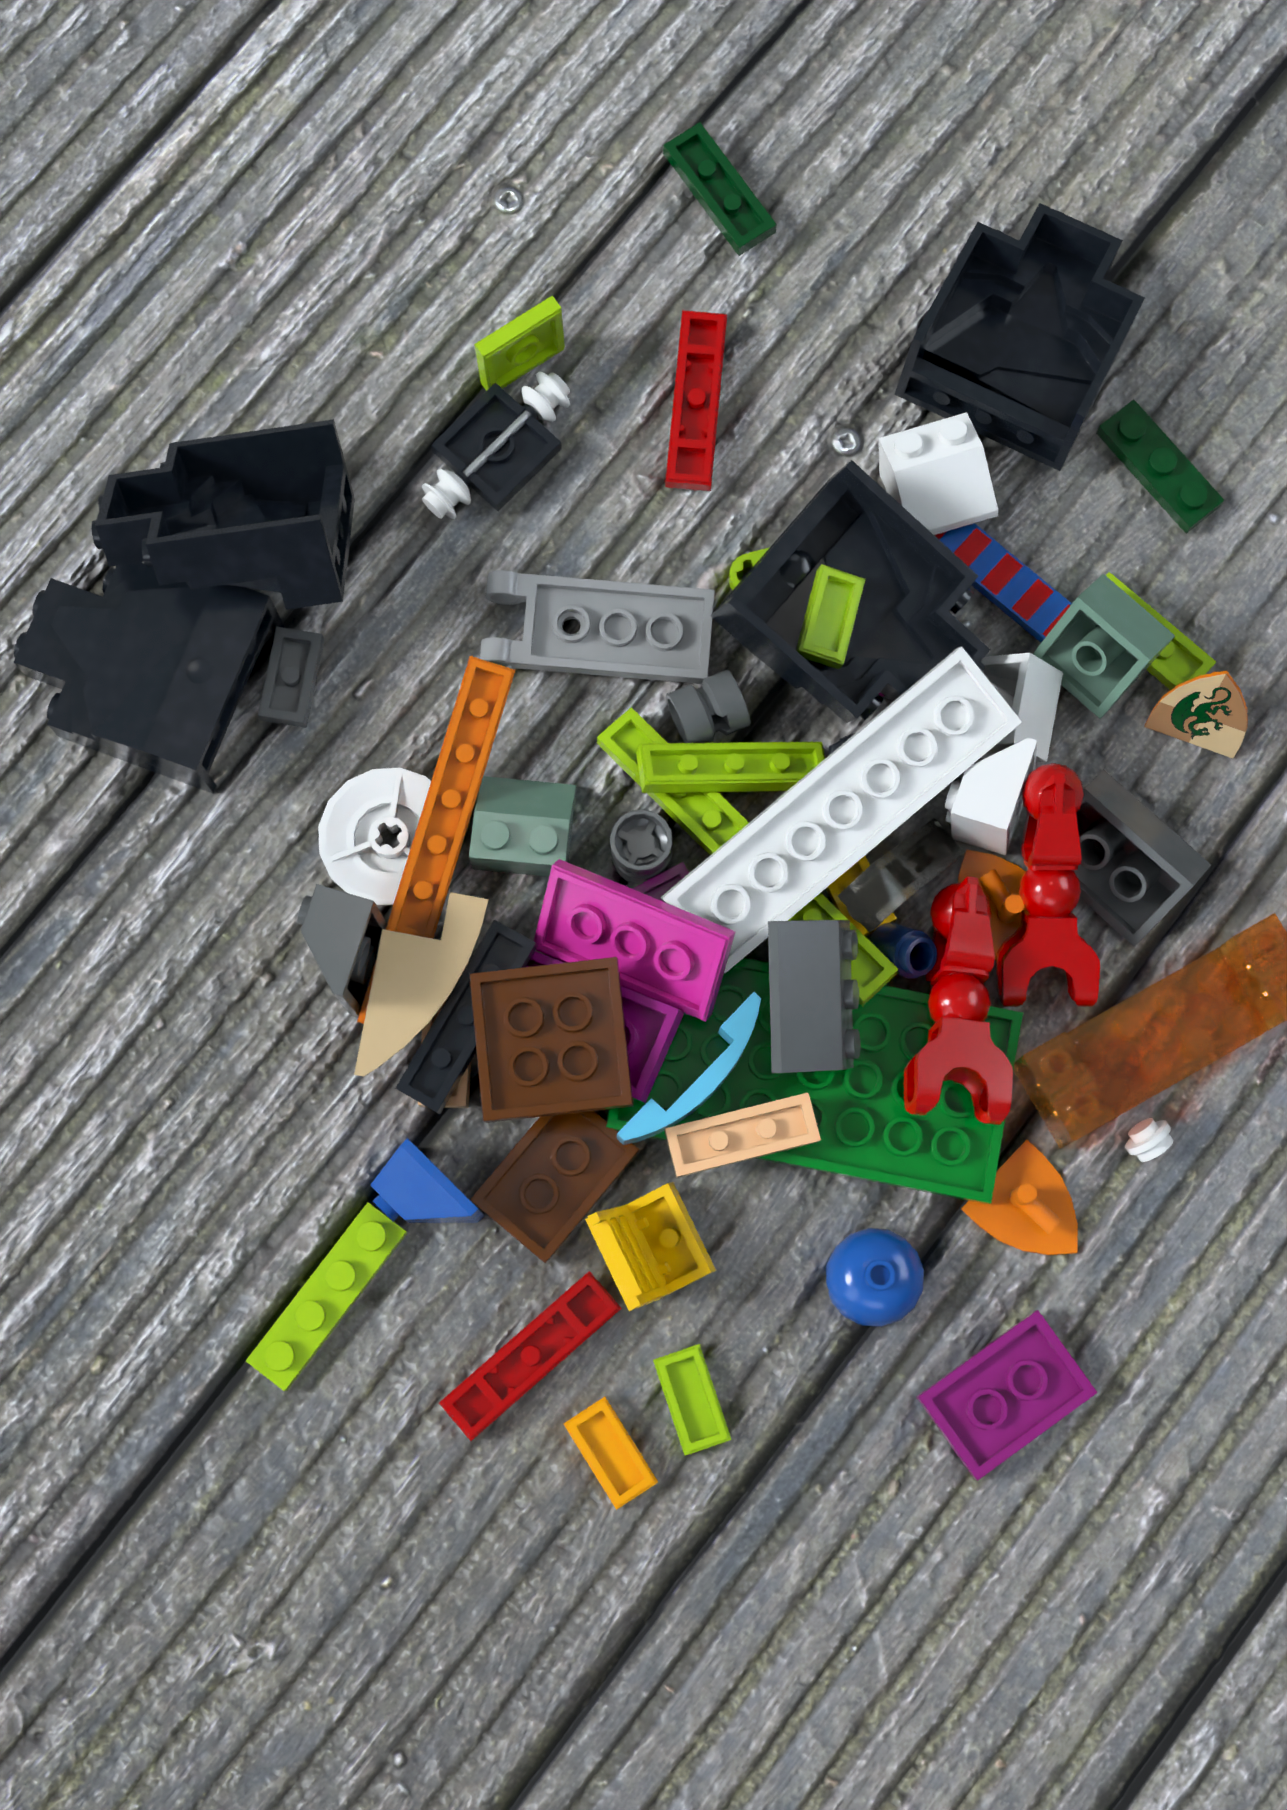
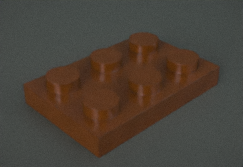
M594 1111L539 1117L470 1200L546 1264L637 1155L639 1148L633 1143L623 1145L617 1139L618 1131L606 1128L607 1122Z

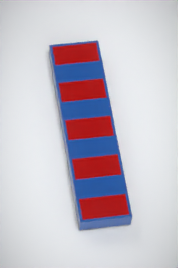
M975 523L934 535L978 575L972 586L1040 643H1042L1072 603Z

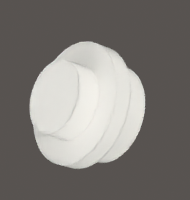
M1153 1118L1145 1119L1128 1132L1130 1139L1127 1141L1125 1148L1130 1155H1136L1141 1162L1150 1161L1164 1153L1173 1144V1139L1169 1134L1171 1127L1166 1120L1155 1122Z

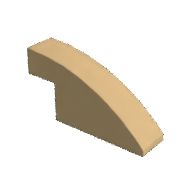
M450 892L441 940L382 929L354 1075L364 1077L380 1067L402 1050L437 1013L451 994L469 961L481 931L489 899Z

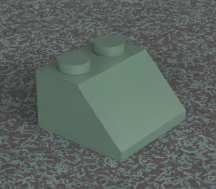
M1102 574L1075 599L1033 655L1062 671L1061 685L1101 719L1153 663L1175 635L1105 574Z
M483 776L474 810L469 859L473 870L549 877L552 864L557 860L561 859L569 863L577 786Z

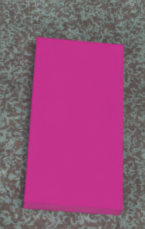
M559 859L552 864L534 942L538 945L537 951L566 963L617 957L621 986L680 1009L684 1013L706 1022L713 1012L736 931Z

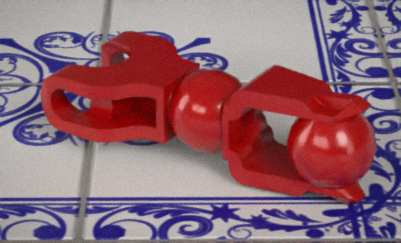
M1051 763L1041 765L1029 774L1024 782L1021 794L1023 806L1027 811L1021 851L1024 864L1028 870L1021 879L1019 893L1026 910H1022L1021 925L1018 930L1009 936L997 951V993L1003 1007L1023 1005L1026 1001L1030 978L1039 969L1050 966L1065 970L1068 993L1077 1006L1093 1007L1098 1000L1100 960L1092 947L1079 936L1078 918L1072 913L1078 904L1081 893L1080 881L1074 870H1078V865L1081 864L1082 859L1076 813L1082 805L1084 791L1082 781L1075 771L1066 765Z
M966 877L962 883L951 884L941 889L933 898L930 916L935 929L932 941L937 948V960L933 969L926 974V981H931V985H933L928 1007L935 1024L928 1030V1043L909 1061L904 1069V1105L908 1113L925 1116L939 1102L943 1081L952 1080L962 1084L970 1092L974 1114L980 1122L1000 1125L1007 1117L1011 1108L1013 1068L1006 1055L994 1045L990 1038V1023L984 1022L987 1019L991 1002L988 990L983 983L989 978V973L994 966L995 953L990 926L992 911L989 899L984 894L978 878Z

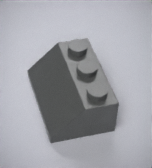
M1103 769L1084 787L1082 805L1076 813L1082 859L1081 864L1078 865V870L1074 871L1080 881L1081 893L1079 898L1135 947L1198 882L1211 864Z
M316 884L313 896L306 895L304 897L297 922L302 925L301 933L332 993L351 1016L358 1018L377 959L382 929L386 930L387 923L373 900Z
M848 920L768 921L772 1073L832 1071L854 1068V1059L859 1058L861 1048L860 1034L858 1029H853L852 1009H857L859 1005L858 982L856 979L851 980V960H855L858 954L856 931L850 930V921Z

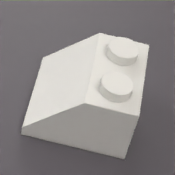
M967 412L879 438V473L887 492L933 535L998 516V506L984 447Z
M1032 653L984 657L981 661L986 666L983 674L1020 718L1022 723L981 758L985 759L1026 738L1037 740L1036 762H1047L1063 672Z
M1026 738L989 756L965 770L961 783L957 781L952 782L945 803V808L948 809L945 821L951 823L952 839L999 854H1007L1023 807L1021 795L1023 785L1029 774L1036 767L1037 740Z

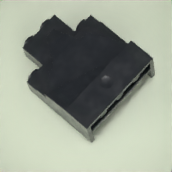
M1039 203L1020 240L977 222L913 337L894 395L944 418L967 412L978 434L1061 471L1145 297L1125 287L1105 280L1123 240Z
M332 419L169 443L166 460L160 464V468L108 476L104 494L100 495L98 499L99 513L97 520H93L91 525L92 537L96 548L103 549L109 567L145 562L148 568H154L159 585L186 582L191 589L232 585L279 592L282 595L286 610L343 602L355 498L335 421Z
M852 460L829 478L711 615L716 622L784 680L796 689L803 687L822 705L825 704L845 723L858 719L859 716L866 720L882 703L883 698L879 695L880 692L891 702L895 701L956 648L963 647L982 672L986 666L981 661L991 650L949 612L950 610L953 614H956L970 600L974 593L969 587L978 578V575ZM821 564L865 579L844 665L840 669L805 659L796 651L816 571Z
M145 562L117 565L116 568L111 567L103 581V597L51 578L46 590H41L35 598L32 609L34 617L28 631L20 634L14 647V664L25 676L62 689L61 693H56L49 703L47 709V719L49 720L47 725L60 738L214 794L217 785L209 775L211 766L269 630L275 632L276 626L284 628V624L270 596L246 587L232 585L191 589L186 582L159 585L154 568H148Z

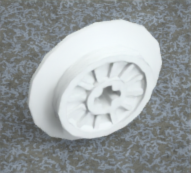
M403 768L372 769L346 781L330 798L318 826L319 854L330 878L346 893L373 900L377 906H390L394 904L431 784V780L426 776ZM386 829L392 834L401 831L397 835L399 845L393 849L388 844L379 846L383 842L381 833Z

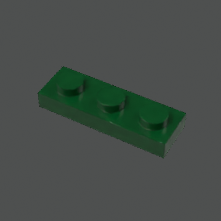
M701 122L663 145V155L738 256L776 233L777 224Z
M1134 399L1099 426L1096 434L1186 534L1220 508L1225 501Z

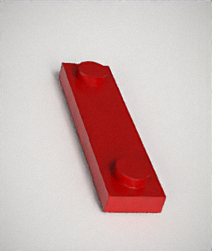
M682 310L665 487L711 491L727 314Z
M590 1271L587 1272L441 1400L439 1404L467 1438L473 1441L622 1308Z

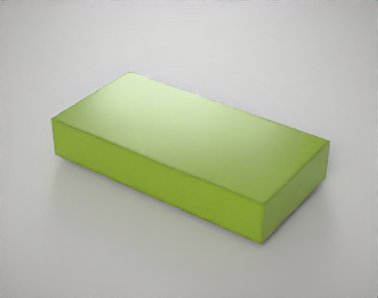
M823 564L817 569L796 651L805 659L837 669L844 665L865 583L864 578Z
M700 1344L654 1359L653 1362L684 1456L732 1440Z

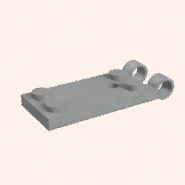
M505 570L492 571L487 576V600L503 605H515L526 602L523 641L499 637L484 638L481 640L479 659L511 669L702 684L703 679L708 677L712 630L711 615L713 613L715 590L522 574ZM570 619L578 621L581 626L580 630L575 634L566 633L562 628L565 621Z

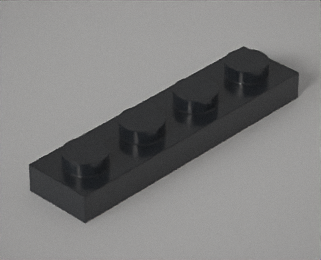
M493 920L395 1089L441 1114L477 1052L470 974L524 968L538 947L536 942Z

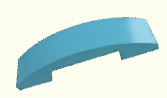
M755 992L719 1028L718 1034L730 1046L667 1111L651 1098L617 1133V1139L623 1145L653 1137L663 1132L665 1128L672 1127L701 1107L724 1083L744 1052L754 1029L761 998Z

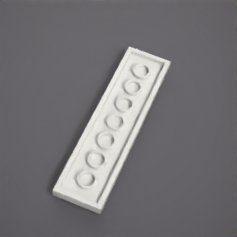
M958 647L660 898L665 903L736 931L724 971L726 973L768 938V921H788L1012 732L1022 721L963 647Z

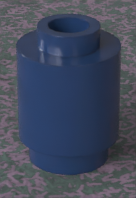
M884 923L874 930L869 939L898 968V975L907 978H917L929 973L936 963L937 948L931 938L922 931L896 923Z

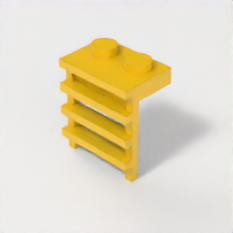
M674 1182L667 1183L626 1205L597 1211L585 1219L629 1311L657 1301L716 1271Z

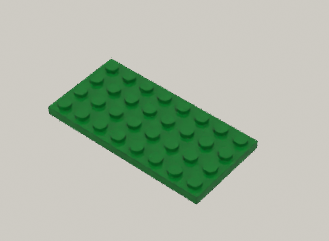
M743 958L729 971L724 973L712 1015L706 1022L684 1013L646 1101L647 1103L652 1098L665 1111L730 1046L718 1034L720 1026L753 992L761 998L754 1029L744 1052L732 1072L701 1107L676 1125L809 1093L821 1141L755 1159L987 1205L991 1204L1005 1120L1000 1125L980 1122L975 1117L970 1092L962 1084L952 1080L943 1081L939 1102L925 1116L913 1115L905 1110L904 1069L909 1061L928 1043V1030L935 1024L928 1007L930 994L885 985L865 1005L861 1006L859 1004L857 1009H852L853 1029H858L861 1048L859 1058L854 1059V1068L845 1070L772 1073L769 962ZM990 1006L987 1019L984 1022L990 1023V1038L994 1045L1006 1055L1014 1070L1023 1012ZM633 1098V1107L609 1109L606 1128L620 1131L646 1103ZM665 1131L650 1137L667 1141Z

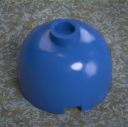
M867 1228L851 1233L834 1248L826 1264V1285L831 1302L844 1317L862 1326L882 1327L902 1320L915 1308L923 1292L924 1269L918 1252L904 1237L888 1229Z

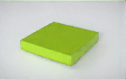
M553 295L474 344L480 381L486 391L494 383L503 389L564 350L562 308Z

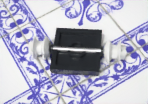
M538 372L536 374L539 383L534 389L528 386L522 387V396L525 403L523 407L498 384L494 383L431 445L433 453L454 471L438 469L436 472L439 482L435 486L426 483L422 485L426 494L422 500L434 515L440 519L445 515L455 519L457 516L454 506L458 502L466 505L471 503L469 486L493 508L499 511L562 449L561 441L537 421L539 418L554 422L556 416L553 409L557 405L564 408L570 406V401L567 397L570 390L558 375L553 372L549 375Z

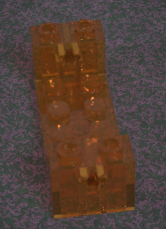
M1274 913L1236 934L1215 950L1075 1029L1057 1035L1016 1060L1014 1072L1059 1148L1062 1149L1287 1021L1286 930Z

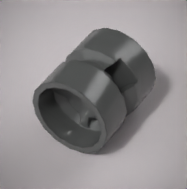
M727 669L704 678L701 688L697 689L689 684L666 694L671 716L683 743H710L714 740L715 732L720 731L727 736L749 727L751 724L742 693L733 675Z
M642 809L632 810L622 815L613 825L610 835L612 864L621 877L626 881L642 884L668 870L672 859V833L666 820L655 812Z

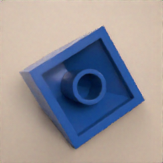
M408 1138L399 1146L371 1183V1186L379 1194L373 1202L393 1222L401 1216L409 1223H478L485 1216Z

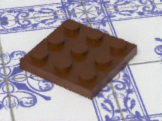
M617 957L470 974L482 1113L485 1123L633 1107Z

